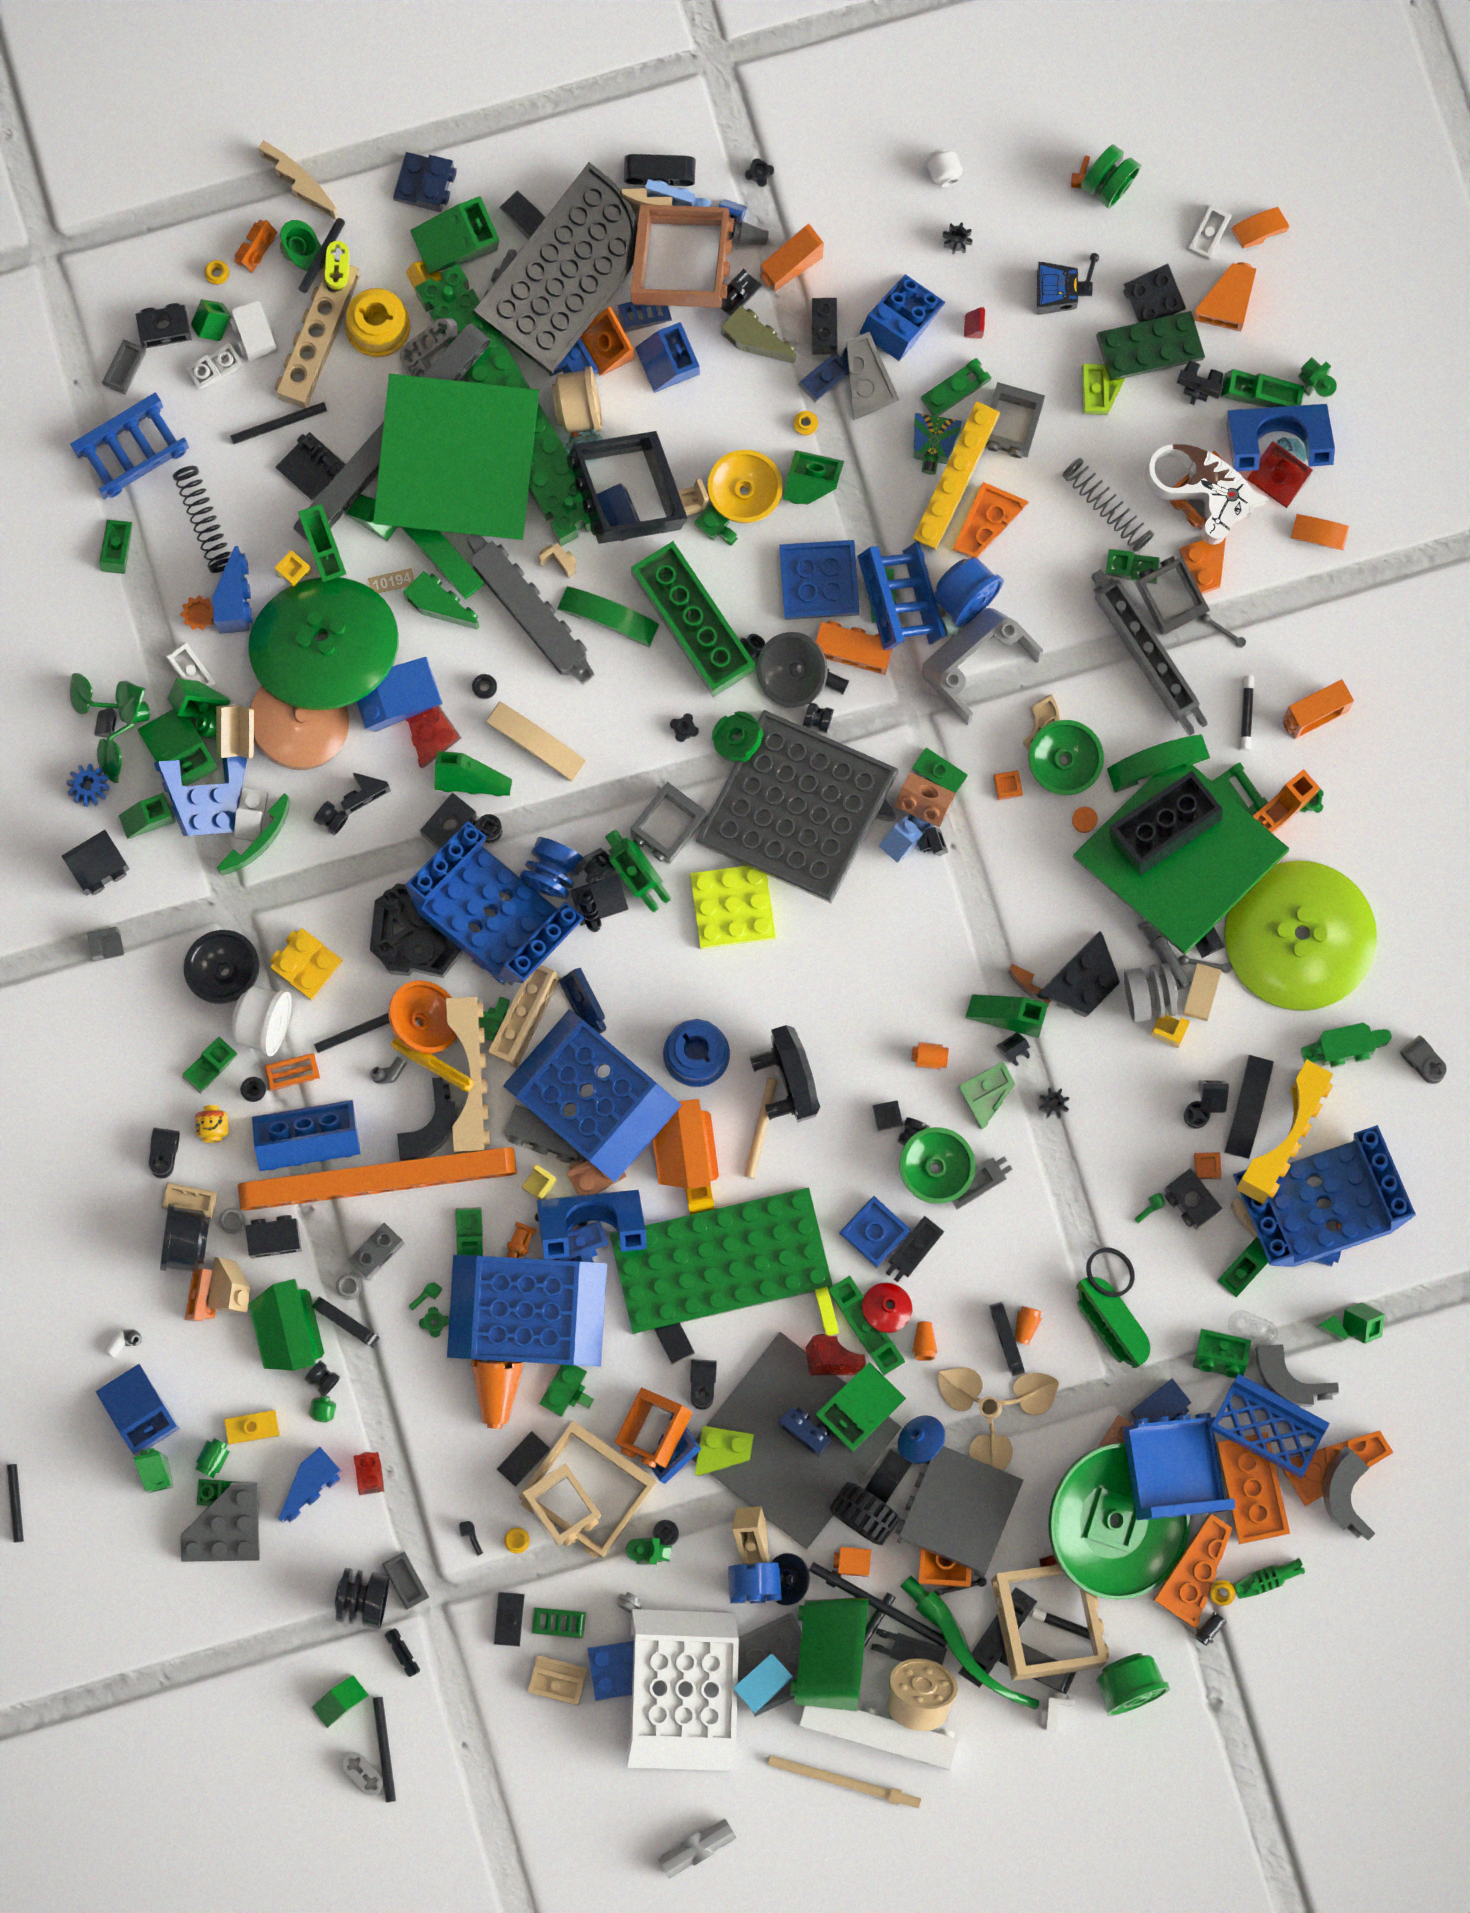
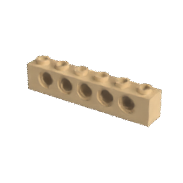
M350 264L348 282L344 288L339 289L337 292H330L328 290L329 286L325 279V265L323 266L320 274L322 281L319 287L316 286L311 296L312 306L310 310L306 309L302 318L303 328L301 332L297 331L294 337L293 345L295 348L292 354L287 355L284 362L286 370L283 377H278L275 385L279 400L304 409L308 407L360 278L359 268ZM335 268V275L331 277L334 282H338L339 278H343L340 276L339 268ZM324 306L332 308L331 312L325 315L319 313V310ZM314 329H321L323 331L318 337L310 335ZM305 351L314 353L310 359L301 358ZM298 373L305 376L300 382L292 380V377Z

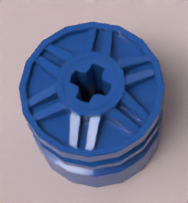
M538 837L531 854L539 862L526 861L525 866L529 870H522L520 878L532 888L545 895L568 899L570 891L565 887L573 888L574 882L566 874L579 875L573 869L584 857L563 844L548 838Z

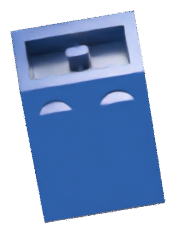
M905 274L867 315L859 334L862 335L870 332L876 346L900 361L914 346L944 306L945 301Z
M234 546L212 597L214 622L219 634L249 631V623H253L252 608H250V604L247 602V599H251L250 584H248L247 577H245V575L249 574L248 560L245 553L240 552L239 546Z
M140 1364L95 1391L120 1435L135 1456H139V1451L150 1449L180 1429Z

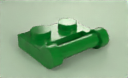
M1239 762L1212 780V782L1252 816L1262 809L1268 801L1265 797H1261L1243 771L1245 768ZM1234 776L1254 803L1249 808L1230 782V779Z

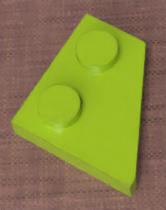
M1083 364L1081 366L1083 414L1108 415L1125 378L1110 381L1105 364Z
M703 1426L700 1440L701 1450L698 1452L695 1476H701L750 1461L754 1434Z

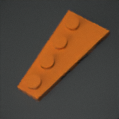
M1211 1513L1208 1514L1153 1598L1156 1603L1194 1629L1198 1628L1202 1610L1205 1608L1208 1600L1207 1596L1211 1584L1215 1580L1217 1567L1220 1560H1222L1232 1531L1229 1525Z

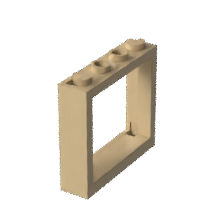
M572 1421L518 1497L522 1500L520 1505L533 1514L534 1511L523 1497V1492L545 1477L573 1436L580 1439L644 1485V1488L602 1547L583 1533L579 1532L576 1534L577 1540L586 1546L583 1549L586 1553L595 1559L598 1555L604 1558L655 1487L657 1480L575 1421ZM537 1501L554 1527L557 1525L564 1532L572 1527Z
M1059 1565L996 1573L991 1579L1012 1681L1102 1668L1108 1662L1109 1649L1107 1644H1104L1102 1638L1104 1626L1102 1619H1098L1096 1610L1098 1608V1598L1080 1589L1094 1656L1026 1666L1009 1583L1065 1575Z

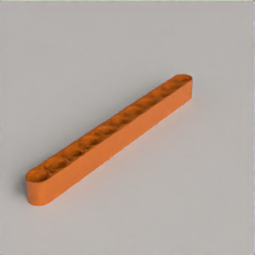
M508 1147L249 1181L237 1184L240 1210L246 1211L505 1177L517 1174L514 1148Z

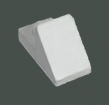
M243 788L240 806L236 809L234 838L255 841L261 834L269 795L267 791Z

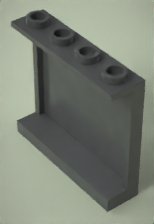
M943 1446L933 1459L925 1462L928 1465L925 1474L919 1473L914 1487L919 1488L915 1497L910 1495L905 1510L909 1511L906 1521L900 1519L895 1531L899 1535L897 1543L900 1544L901 1541H905L975 1571L973 1575L983 1579L1024 1480Z

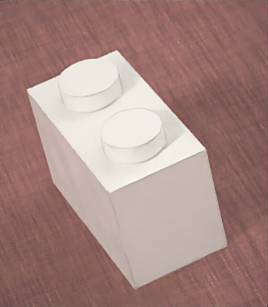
M260 300L232 309L234 318L230 319V323L234 333H240L242 340L238 341L242 356L247 354L251 362L278 352Z

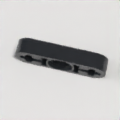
M320 1296L312 1305L313 1309L371 1348H374L380 1339L374 1332Z
M999 1302L989 1305L1012 1377L1025 1373L1003 1303Z

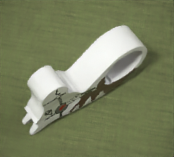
M1185 444L1163 446L1153 454L1145 469L1146 484L1156 496L1166 500L1200 499L1204 501V514L1207 521L1201 529V537L1203 541L1211 545L1222 542L1233 523L1243 518H1249L1254 507L1262 506L1268 500L1266 496L1253 492L1246 480L1225 461L1198 447ZM1167 456L1181 460L1187 469H1190L1188 484L1179 488H1171L1162 484L1155 474V461Z

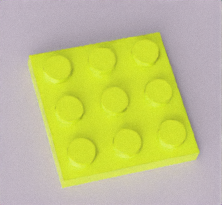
M748 866L690 873L700 949L776 939L766 874Z

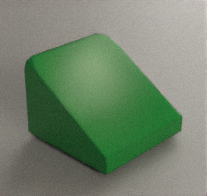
M1335 1315L1316 1327L1341 1342L1348 1338L1347 1332Z

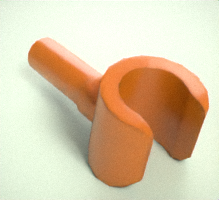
M1084 156L1080 173H1072V188H1081V184L1086 176L1090 156Z

